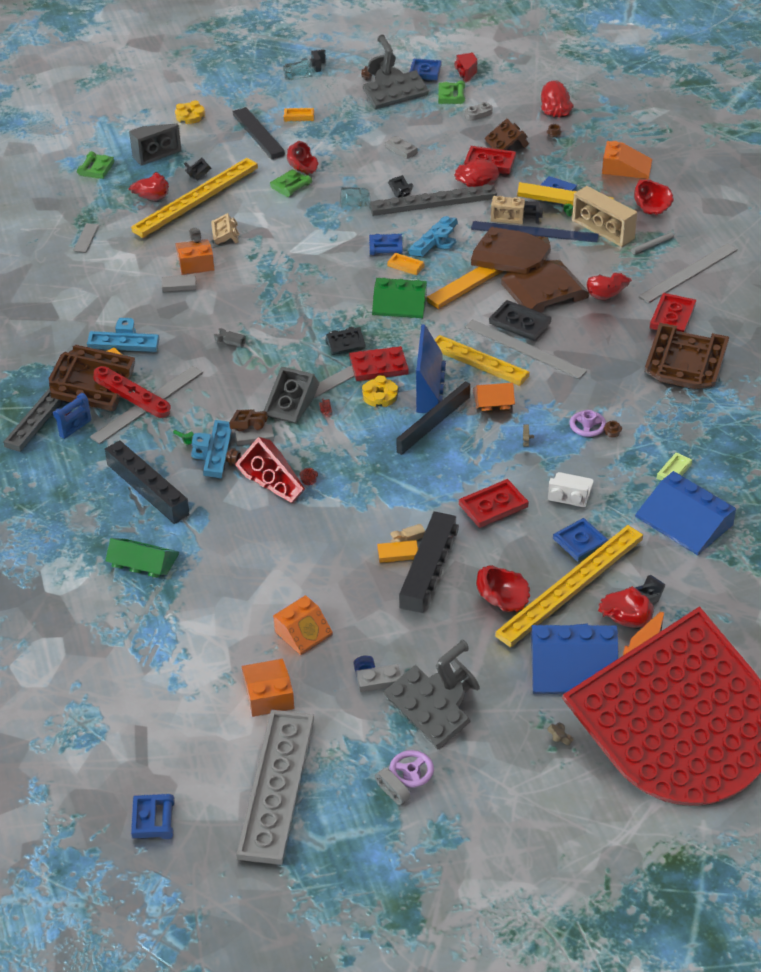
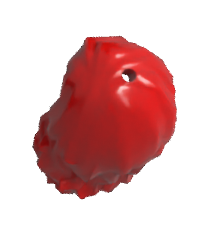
M550 81L543 86L541 110L553 117L567 116L574 106L570 101V95L566 87L559 81Z
M297 141L287 149V161L295 170L307 175L316 172L319 164L317 158L312 156L307 143Z
M482 159L471 161L467 165H459L454 174L457 181L468 187L494 185L499 177V170L493 162Z
M155 172L151 177L138 180L130 185L129 191L149 201H157L166 197L169 191V184L163 175L161 176L158 172Z
M650 179L639 180L635 187L634 199L638 204L637 206H640L646 214H662L664 211H667L674 201L673 194L668 186L653 182Z
M613 273L611 277L599 274L598 276L588 278L587 290L595 299L604 301L617 296L632 280L622 273Z
M493 565L483 567L478 571L477 590L490 604L498 606L504 612H512L514 610L518 612L523 610L524 606L528 604L530 588L521 573L497 568Z
M633 586L622 591L607 594L605 598L601 599L602 603H599L600 608L598 612L602 613L603 617H610L614 622L625 627L642 628L653 619L654 606L647 596L642 595Z

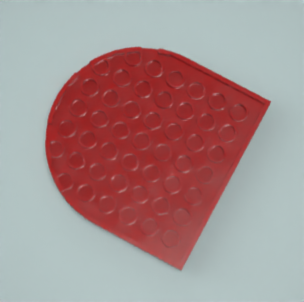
M700 606L562 695L564 702L617 770L638 789L662 801L686 806L718 803L742 792L761 773V680Z

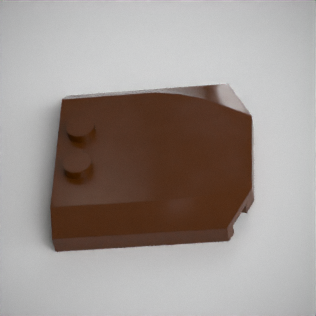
M490 227L473 250L471 265L528 274L529 269L536 270L540 268L550 254L551 245L549 238L531 235L522 231Z
M545 260L540 268L536 270L529 269L528 274L508 272L501 278V284L519 305L540 313L544 312L545 306L572 298L573 302L589 298L588 290L561 260Z
M659 323L644 372L663 383L692 389L715 387L729 343V336L712 333L711 338L680 332L677 331V326Z
M74 345L73 350L70 352L65 351L60 355L48 378L51 398L72 402L77 398V395L84 393L88 398L90 407L115 411L121 396L96 383L93 379L94 370L101 366L107 367L130 380L135 366V358Z

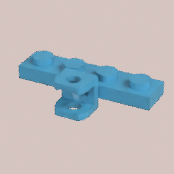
M442 217L418 241L414 242L408 249L409 255L424 256L435 245L439 249H450L457 243L456 239L449 238L448 235L453 232V228L458 224L457 218Z
M119 318L115 327L116 332L90 331L87 341V347L94 349L110 350L115 347L117 350L157 352L160 339L159 334L136 333L133 318Z
M215 420L212 435L205 433H195L193 435L191 457L206 460L203 476L222 478L226 454L232 434L228 421Z

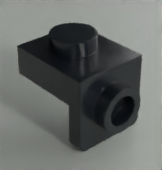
M325 49L311 51L310 65L314 68L315 72H321V64L326 63Z
M203 158L199 159L191 167L187 162L184 163L187 168L185 170L190 177L194 176L197 181L212 169Z
M403 175L390 179L388 182L396 198L406 197L411 194L413 184H408Z
M525 201L524 218L536 219V224H539V218H542L543 208H540V202Z
M648 575L644 585L635 588L642 595L647 596L653 604L659 602L665 584L654 576Z

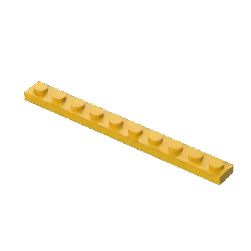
M248 158L243 159L131 226L132 232L142 238L146 237L258 169V163Z
M629 525L624 527L496 631L495 637L510 648L531 632L532 625L541 624L643 540V534Z

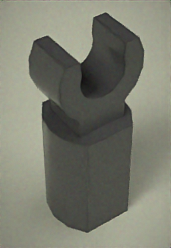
M191 228L189 230L190 238L194 243L201 242L200 230Z
M222 328L218 329L219 334H214L215 341H224L226 344L242 348L246 342L245 335L231 331L226 332Z

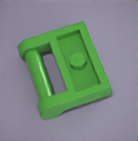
M460 80L457 83H439L438 104L464 103L465 82ZM453 90H458L457 96H453Z
M90 151L82 166L78 167L77 173L80 176L104 179L114 164V157L97 155L95 152ZM91 162H94L92 167L90 169H87Z
M292 169L271 181L270 188L289 197L301 187L310 185L312 179L309 175L304 176Z

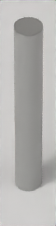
M670 232L632 248L631 252L636 254L674 238V234Z

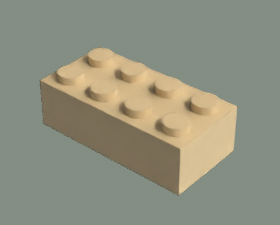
M585 186L574 193L572 221L623 247L635 239L637 211Z

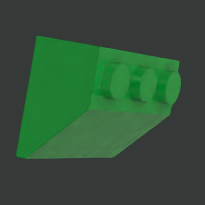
M376 278L372 315L423 318L427 300V281Z
M110 538L105 561L112 563L111 566L123 569L126 566L130 567L131 572L141 573L142 571H147L148 576L160 578V575H167L179 555V551L125 538Z

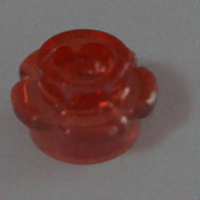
M323 398L322 402L319 403L320 411L327 416V414L332 413L329 399L324 400Z
M305 468L300 472L299 476L303 484L312 485L317 480L318 472L312 468Z

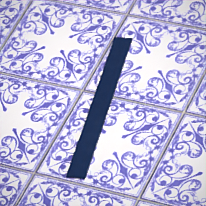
M473 221L471 230L488 231L490 227H496L548 238L598 242L599 236L598 233Z

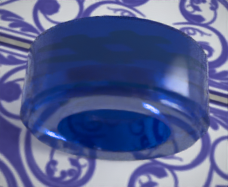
M360 656L353 661L355 672L357 670L375 668L374 659L371 656Z

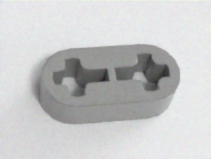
M383 768L375 774L378 785L398 805L410 799L407 787L389 769Z

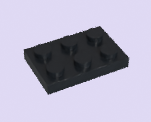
M506 300L489 317V324L534 341L551 323L552 317Z

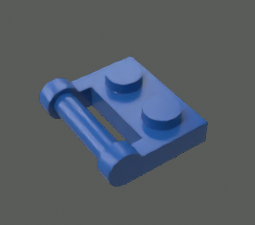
M402 234L369 235L370 256L389 253L403 255Z
M80 393L75 400L53 412L57 421L59 436L63 439L92 420L88 398L84 393Z
M173 795L133 796L132 839L153 837L171 839L173 837V828L171 827L172 806L175 803ZM157 805L163 806L162 826H156Z

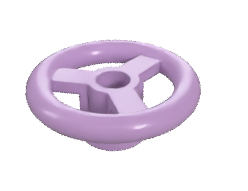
M592 410L577 412L570 419V427L578 435L594 437L604 432L605 418ZM576 420L582 423L584 431L575 425ZM601 424L599 429L590 431L593 425Z
M408 750L397 754L392 759L389 770L406 787L414 788L426 784L432 778L434 765L426 754L416 750ZM407 757H417L414 762L408 764L398 763ZM426 763L427 773L421 778L420 766ZM396 770L403 771V779L397 774Z

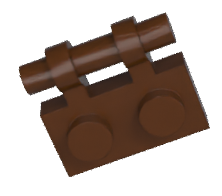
M255 409L236 410L229 422L230 429L244 431L250 426H254L256 430L262 429L268 419V414L266 411L255 412Z

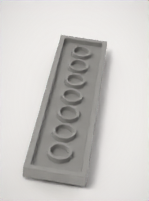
M271 710L236 853L237 860L283 865L312 732L314 714Z

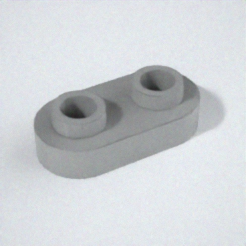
M488 102L470 106L465 109V118L477 120L490 116L493 112V106Z

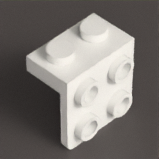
M558 472L554 479L550 478L548 500L586 507L593 486V479Z

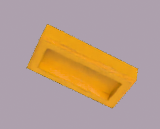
M285 108L284 121H314V108Z
M394 253L387 261V266L418 275L425 267V262Z
M417 540L377 544L379 563L414 560L418 550Z

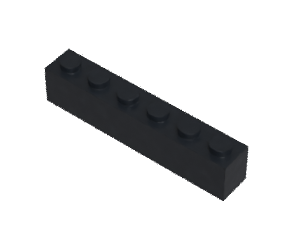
M121 440L105 448L107 465L173 524L190 515L188 498Z
M433 512L399 593V608L423 613L425 606H429L431 591H435L437 586L436 579L441 577L442 564L447 562V551L452 549L453 536L458 534L459 525L456 524L455 515Z

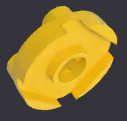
M194 100L190 103H179L176 105L175 118L179 122L182 120L185 121V124L200 122L202 120L201 117H205V109L199 104V101Z
M377 376L362 386L363 400L368 405L376 407V404H382V407L390 406L398 398V386L393 381L386 379L385 376Z

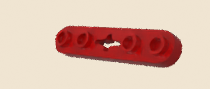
M101 366L94 370L93 379L96 383L156 417L165 418L169 416L171 405L166 400L107 367Z

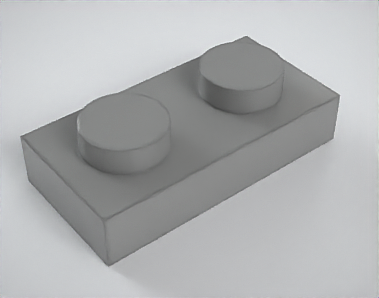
M397 136L385 142L387 149L406 159L418 153L416 146Z
M398 664L356 671L360 692L388 688L401 677Z

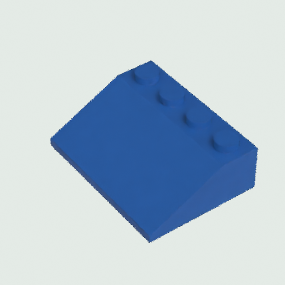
M421 324L416 368V413H427L443 400V396H440V394L443 395L444 384L441 383L445 382V372L442 371H446V361L443 360V353L426 325Z
M673 471L658 484L637 511L635 517L694 554L699 555L734 525L736 508Z
M532 625L531 660L533 694H565L618 659L617 625Z

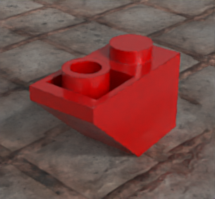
M473 52L456 55L455 69L458 70L464 82H468L477 73V58Z

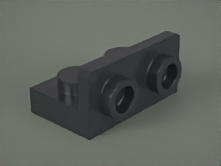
M349 327L343 331L334 330L326 334L325 342L329 346L331 356L365 349L366 347L360 327Z

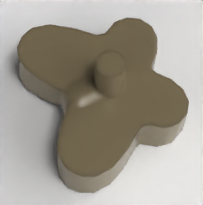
M523 424V447H529V439L534 438V435H529V424Z
M560 722L556 725L551 724L547 729L553 735V741H561L566 745H570L574 740L572 736L564 732L565 726Z

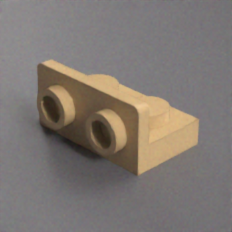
M493 196L491 221L523 224L525 199Z
M226 213L211 221L213 240L217 245L226 242L229 238H232L235 244L239 242L238 223L234 217L231 218Z

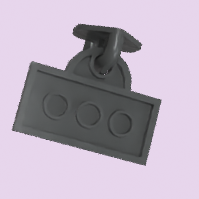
M383 34L379 35L377 41L382 44L385 54L374 57L369 61L368 72L375 76V81L363 84V90L373 107L379 109L428 95L429 90L417 70L403 74L399 69L393 67L396 59L393 49Z
M460 640L459 644L438 660L436 664L438 673L428 677L417 665H414L383 691L385 696L437 750L471 722L459 706L463 702L465 693L470 688L477 691L480 689L473 674L456 658L464 651L467 652L469 650V646L464 640ZM450 663H451V665L453 666V668L456 670L455 672H453V670H452V668H451V666H450Z

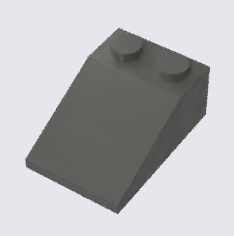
M178 124L142 126L129 131L132 157L141 166L182 151Z
M281 366L264 408L268 417L297 423L314 399L319 386L316 376L313 373Z

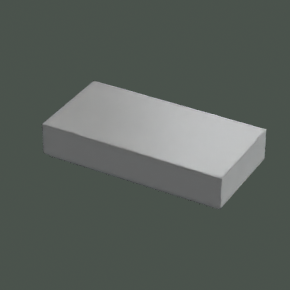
M196 275L162 277V292L196 290Z
M272 424L264 425L259 430H256L254 426L244 431H236L235 429L237 446L253 444L258 437L274 441Z

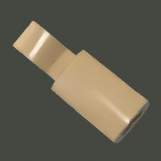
M421 524L404 528L402 531H393L390 533L393 538L390 542L421 539L424 536L425 530Z

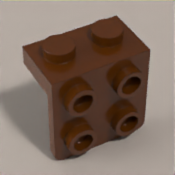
M507 118L485 137L486 142L493 149L506 150L517 140L524 148L529 145V142L526 140L528 136L523 130L520 131L521 129L516 123L512 124Z

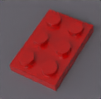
M470 146L464 165L471 161L485 159L493 162L497 166L499 173L510 174L516 158V151Z
M663 293L649 328L657 330L659 323L677 326V331L685 332L696 306V299Z
M401 346L349 353L356 381L375 379L377 376L409 375L408 365Z
M508 479L459 499V506L478 528L528 508L529 501Z

